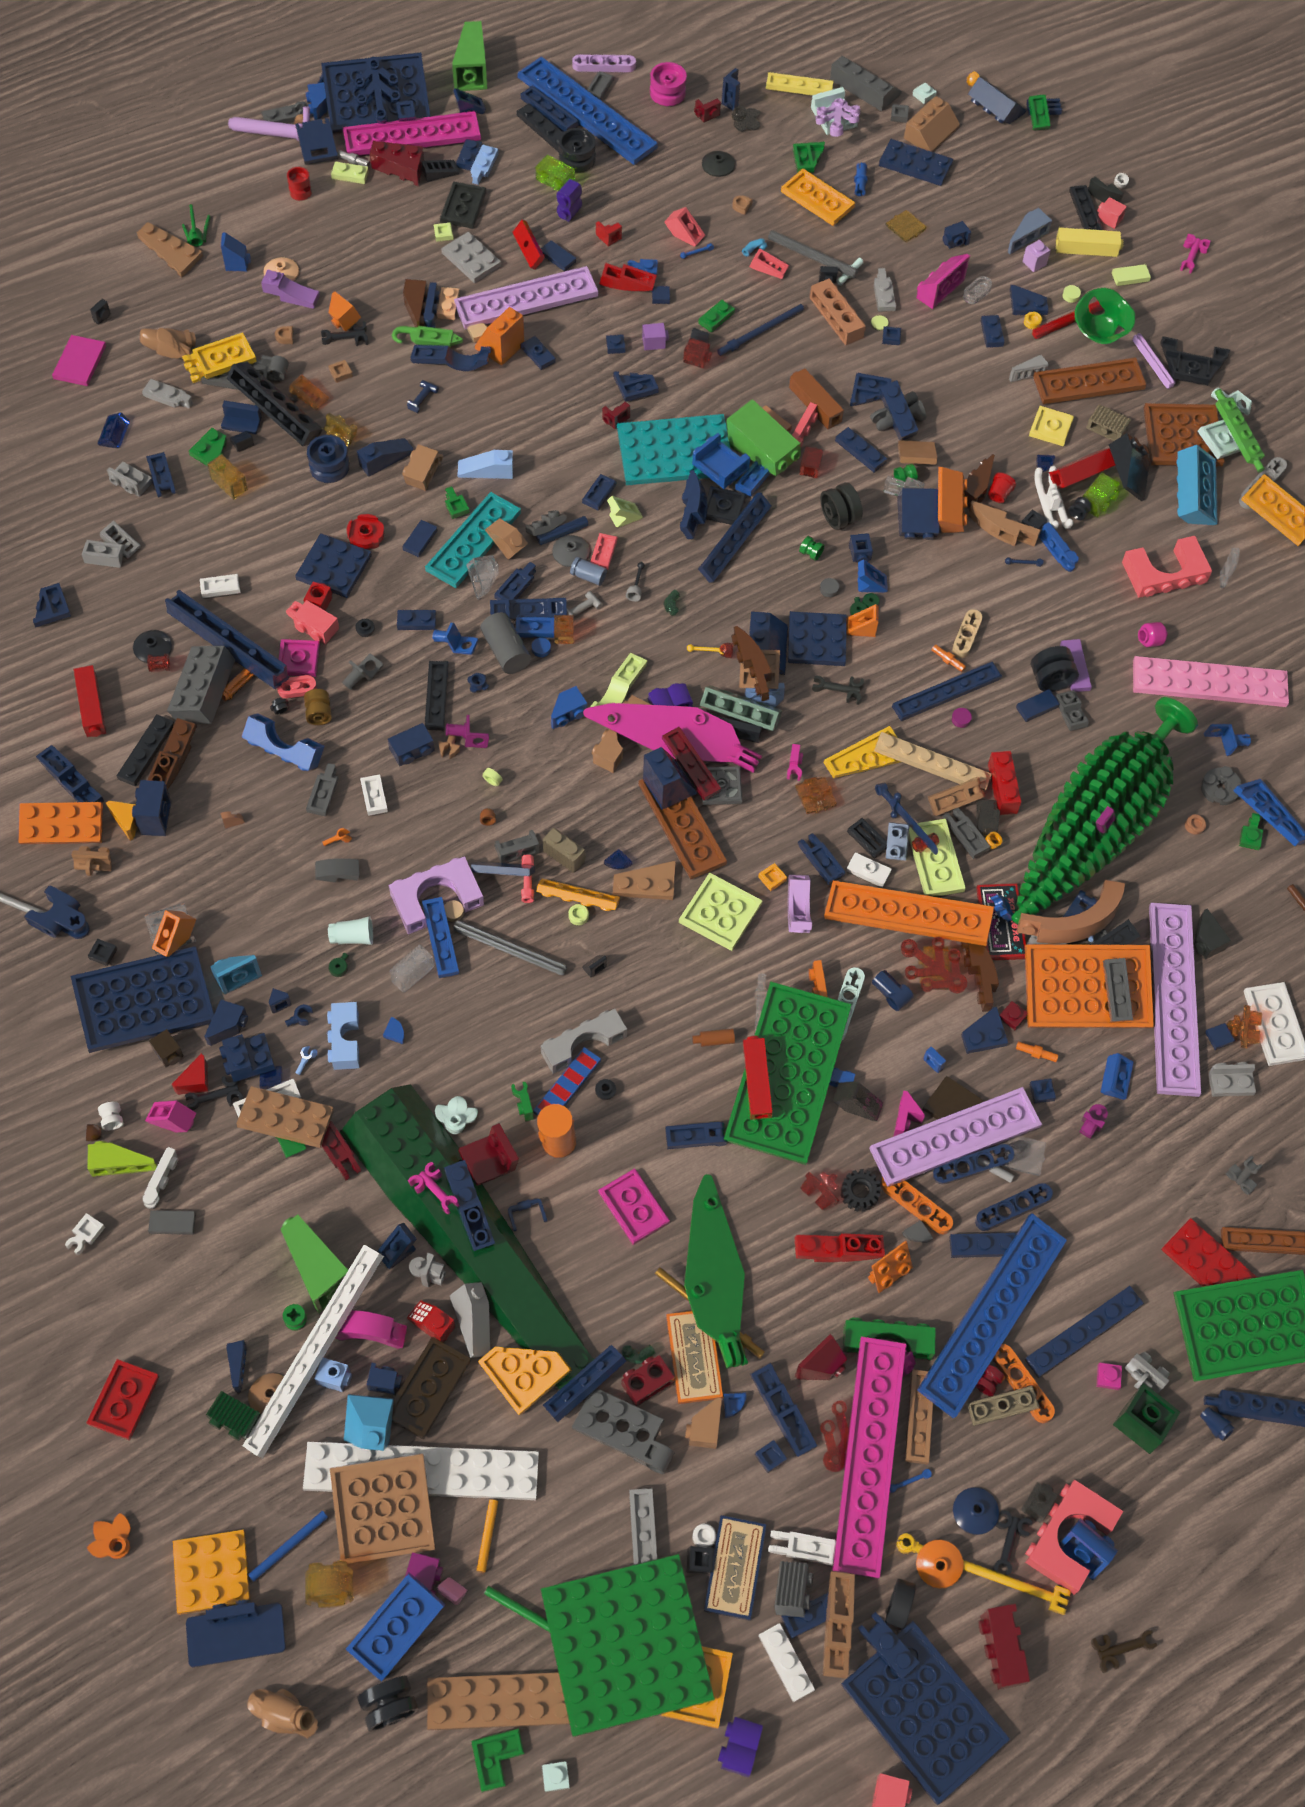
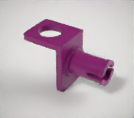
M466 715L464 725L446 723V736H463L465 738V747H488L489 734L470 732V715ZM475 738H482L484 741L476 743L473 740Z

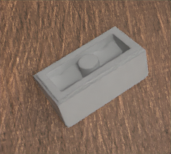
M86 540L82 551L83 561L87 564L120 568L124 545Z

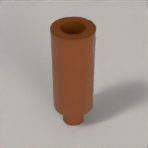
M734 1029L701 1031L700 1035L692 1036L693 1044L700 1043L701 1047L735 1044Z

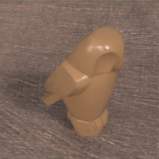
M143 328L140 330V343L155 350L159 355L178 359L184 355H191V348L196 345L194 332H189V330L179 331L168 328L156 330Z
M257 1689L249 1696L247 1708L254 1716L262 1720V1727L277 1733L299 1734L307 1739L315 1734L318 1722L314 1718V1713L309 1708L302 1706L298 1699L287 1690L280 1689L278 1692L273 1693L266 1689Z

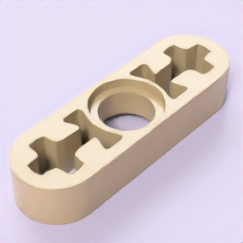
M969 610L964 617L952 648L953 654L958 658L967 657L982 621V614L978 610ZM972 617L976 618L973 625L970 624ZM970 631L972 636L966 637L962 632ZM962 642L965 643L963 650H959Z

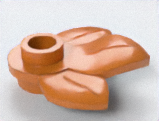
M119 1513L112 1524L104 1521L94 1522L93 1533L96 1541L88 1545V1551L97 1558L110 1556L113 1559H121L125 1557L130 1550V1542L127 1538L131 1527L127 1518ZM121 1543L122 1549L115 1551V1545Z

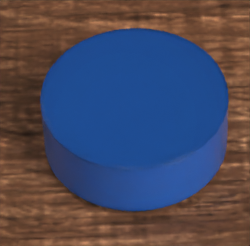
M537 638L532 642V653L535 656L546 657L549 655L551 644L547 639Z

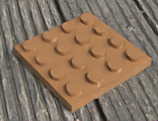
M423 1453L329 1468L341 1565L436 1549Z

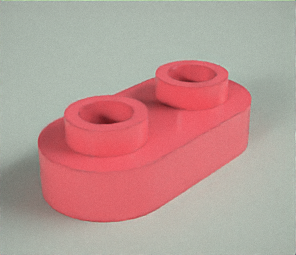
M304 675L289 677L277 690L282 698H295L304 696L309 690L317 689V686L312 676Z

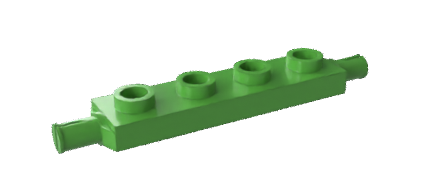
M1222 389L1216 390L1214 394L1218 401L1215 405L1246 462L1254 464L1258 473L1262 472L1265 467L1262 465L1261 460L1265 455L1233 397H1225Z

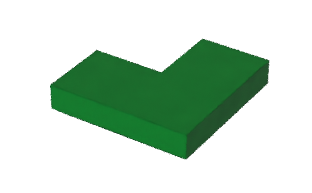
M519 1729L471 1741L482 1793L506 1786L501 1765L502 1760L524 1755Z

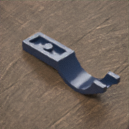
M414 345L410 359L412 363L447 364L449 367L459 371H473L488 364V354L491 353V347H481V350L474 355H463L455 352L449 346Z

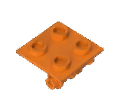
M904 1241L871 1266L872 1271L868 1279L872 1284L876 1283L878 1293L889 1288L893 1282L901 1276L908 1274L913 1268L907 1241Z

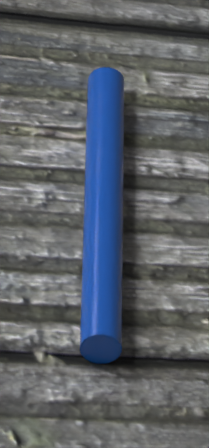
M323 1510L248 1574L253 1582L328 1518Z

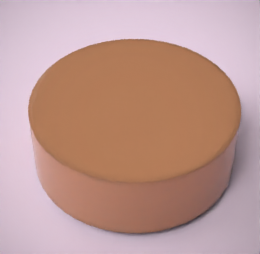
M1194 814L1186 820L1185 828L1191 834H1201L1206 828V821L1202 816Z

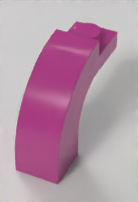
M351 1310L335 1339L341 1341L354 1338L367 1339L400 1349L404 1345L407 1326L394 1322V1318Z

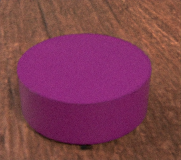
M957 708L954 710L951 720L955 726L964 728L970 724L972 715L965 708Z

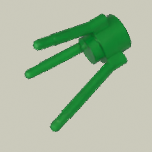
M190 204L192 229L188 232L185 224H182L187 243L194 247H199L203 242H206V234L211 216L207 215L202 234L200 229L196 228L193 205Z

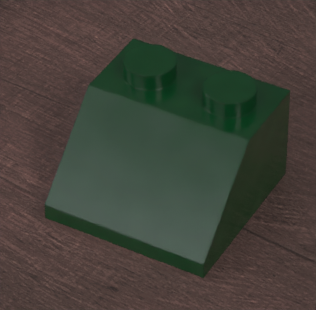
M1143 1383L1121 1410L1113 1426L1147 1453L1151 1454L1164 1441L1178 1418L1180 1411Z

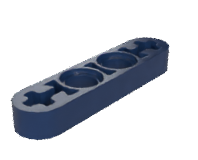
M1001 1144L963 1156L935 1168L933 1178L938 1184L943 1185L1007 1165L1014 1158V1150L1010 1145ZM1001 1149H1004L1005 1152L1010 1153L1007 1157V1160H1004L1003 1157L996 1158L997 1163L994 1164V1158L991 1152H994V1156L999 1155L1001 1153ZM981 1155H985L990 1159L988 1166L982 1167L978 1164V1158ZM960 1162H966L969 1165L970 1169L967 1173H960L958 1171L957 1165ZM950 1165H953L955 1177H953V1172L947 1174L944 1180L942 1177L937 1176L940 1172L939 1169H943L944 1172L950 1171Z
M1040 1183L991 1205L978 1213L975 1219L976 1226L982 1231H989L1049 1203L1053 1196L1052 1188L1047 1184ZM1039 1190H1040L1042 1193H1043V1192H1046V1193H1047L1046 1196H1045V1198H1044L1043 1196H1039V1197H1037V1198L1035 1199V1201H1034L1033 1197H1035V1196L1038 1195ZM1018 1199H1027L1029 1206L1027 1208L1020 1207ZM1000 1207H1007L1010 1210V1215L1007 1217L1002 1216L999 1213ZM994 1211L995 1217L990 1219L989 1224L981 1222L983 1216L989 1218L993 1215Z

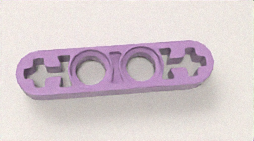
M576 55L572 59V67L578 72H632L636 69V59L631 55ZM593 62H599L600 64L594 65V64H592V63H593ZM610 62H615L616 64H615V65H610V64H608V63H610Z

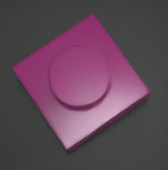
M1099 1362L1096 1387L1119 1390L1121 1388L1122 1366Z

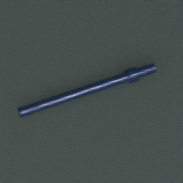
M799 304L738 339L728 341L727 345L717 349L718 355L722 356L729 351L738 349L743 343L804 310V306Z

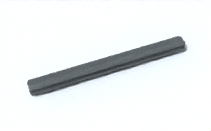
M773 230L768 235L769 240L826 266H836L839 272L852 278L857 276L858 270Z
M457 920L454 924V931L549 971L564 975L567 970L565 963L466 922Z

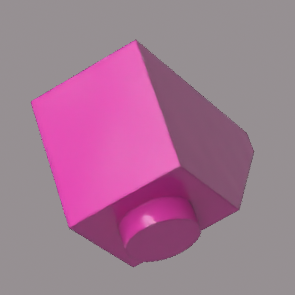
M178 1101L154 1102L145 1121L175 1133L188 1132L194 1124L196 1112Z

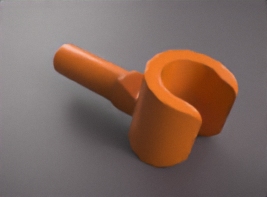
M340 828L334 837L322 841L324 846L339 840L348 843L352 840V837L347 835L350 831Z

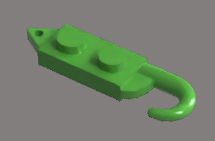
M399 326L392 332V338L397 343L403 342L397 338L399 333L410 334L411 341L417 345H441L451 348L453 345L463 343L461 337L453 333V330Z

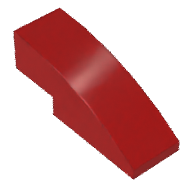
M605 263L599 285L625 291L653 290L657 275L623 264V267L620 268Z

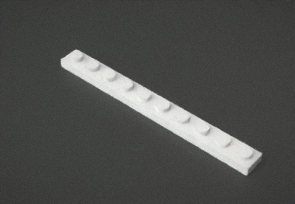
M363 1245L244 1442L243 1447L256 1456L264 1457L383 1259V1255L366 1245Z

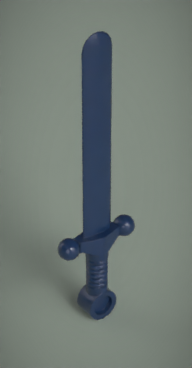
M886 783L876 784L875 791L877 795H882L891 806V817L897 818L899 814L907 824H910L911 829L933 854L937 855L938 848L936 844L901 806V793L897 792L893 797L888 791Z

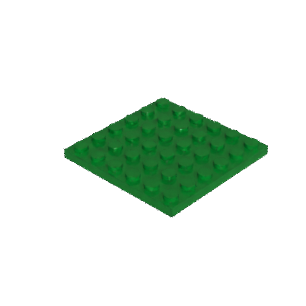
M679 1554L541 1588L572 1737L715 1700Z

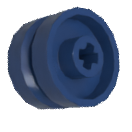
M322 435L309 443L307 459L310 472L316 480L324 483H334L347 475L350 463L347 446L342 439L334 435Z

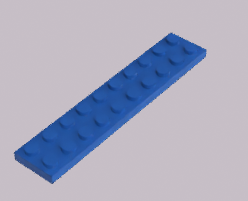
M543 57L538 58L518 72V78L529 87L534 86L578 119L581 126L633 165L658 148L656 141Z
M1033 1213L1027 1217L918 1387V1392L952 1418L957 1417L1067 1240Z

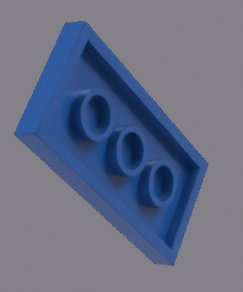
M409 1572L348 1645L346 1650L382 1682L445 1604Z

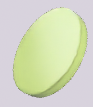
M878 315L872 318L871 325L874 329L883 330L884 326H888V320L886 317Z

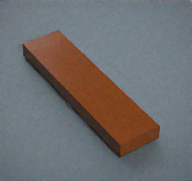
M1232 1227L1221 1228V1243L1227 1251L1305 1255V1232Z

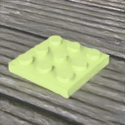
M709 873L679 918V923L732 951L762 905V900Z

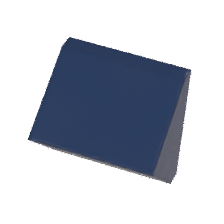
M272 989L269 999L272 1013L292 1005L288 993Z

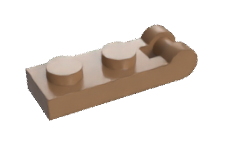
M979 777L972 778L967 782L928 796L933 815L938 816L985 797L984 791L981 790L979 785L981 784ZM972 788L974 793L969 794L968 789Z

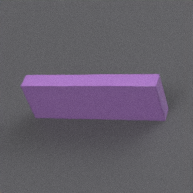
M1080 639L1061 641L1060 646H1066L1071 650L1074 663L1079 672L1078 679L1070 685L1071 691H1090L1091 683Z

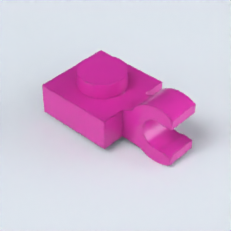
M792 744L790 764L787 770V779L789 780L793 773L798 775L797 781H800L802 777V770L798 767V764H802L803 753L799 752L800 745Z

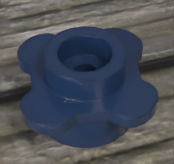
M475 673L467 679L471 686L470 691L473 693L487 690L489 687L486 683L485 674Z

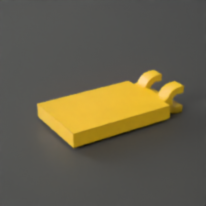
M243 332L192 349L193 354L182 356L184 366L187 371L189 370L193 383L200 381L203 376L209 379L229 372L235 363L247 361L249 364L257 362L256 356Z

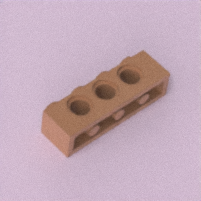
M830 279L812 285L810 299L842 342L848 345L863 339L866 325L858 317L855 309L851 308L845 296H842L838 291L837 286Z

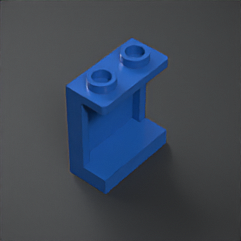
M717 433L713 437H709L702 446L697 447L693 451L692 464L721 488L725 489L749 469L750 457L746 453L741 457L721 442V435Z

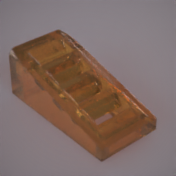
M300 375L290 384L289 392L316 410L329 399L325 393L303 375ZM318 397L321 398L320 401H318L317 403L315 402V400Z

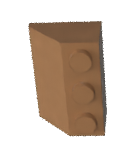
M935 96L906 123L904 139L919 148L933 152L959 128L960 123L949 103Z

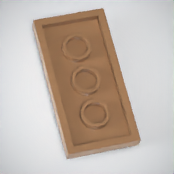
M251 1086L236 1124L238 1128L321 1148L334 1108Z

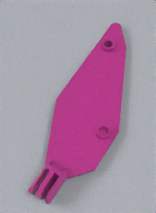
M609 703L586 708L583 712L586 718L653 751L662 747L674 759L675 757L662 740V735L677 727L681 728L702 761L734 763L754 773L756 769L753 766L757 767L759 764L758 760L762 758V755L740 744L732 724L697 707ZM613 716L615 721L610 722L608 718Z

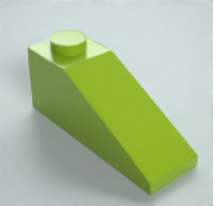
M106 1141L88 1144L87 1169L92 1177L155 1171L157 1168L153 1158L118 1145L107 1143Z

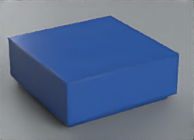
M932 1046L926 1050L923 1060L935 1072L939 1073L944 1068L946 1060Z

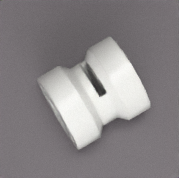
M107 1102L98 1107L99 1115L102 1117L101 1126L103 1130L110 1131L123 1126V1118L119 1114L121 1108L118 1102Z

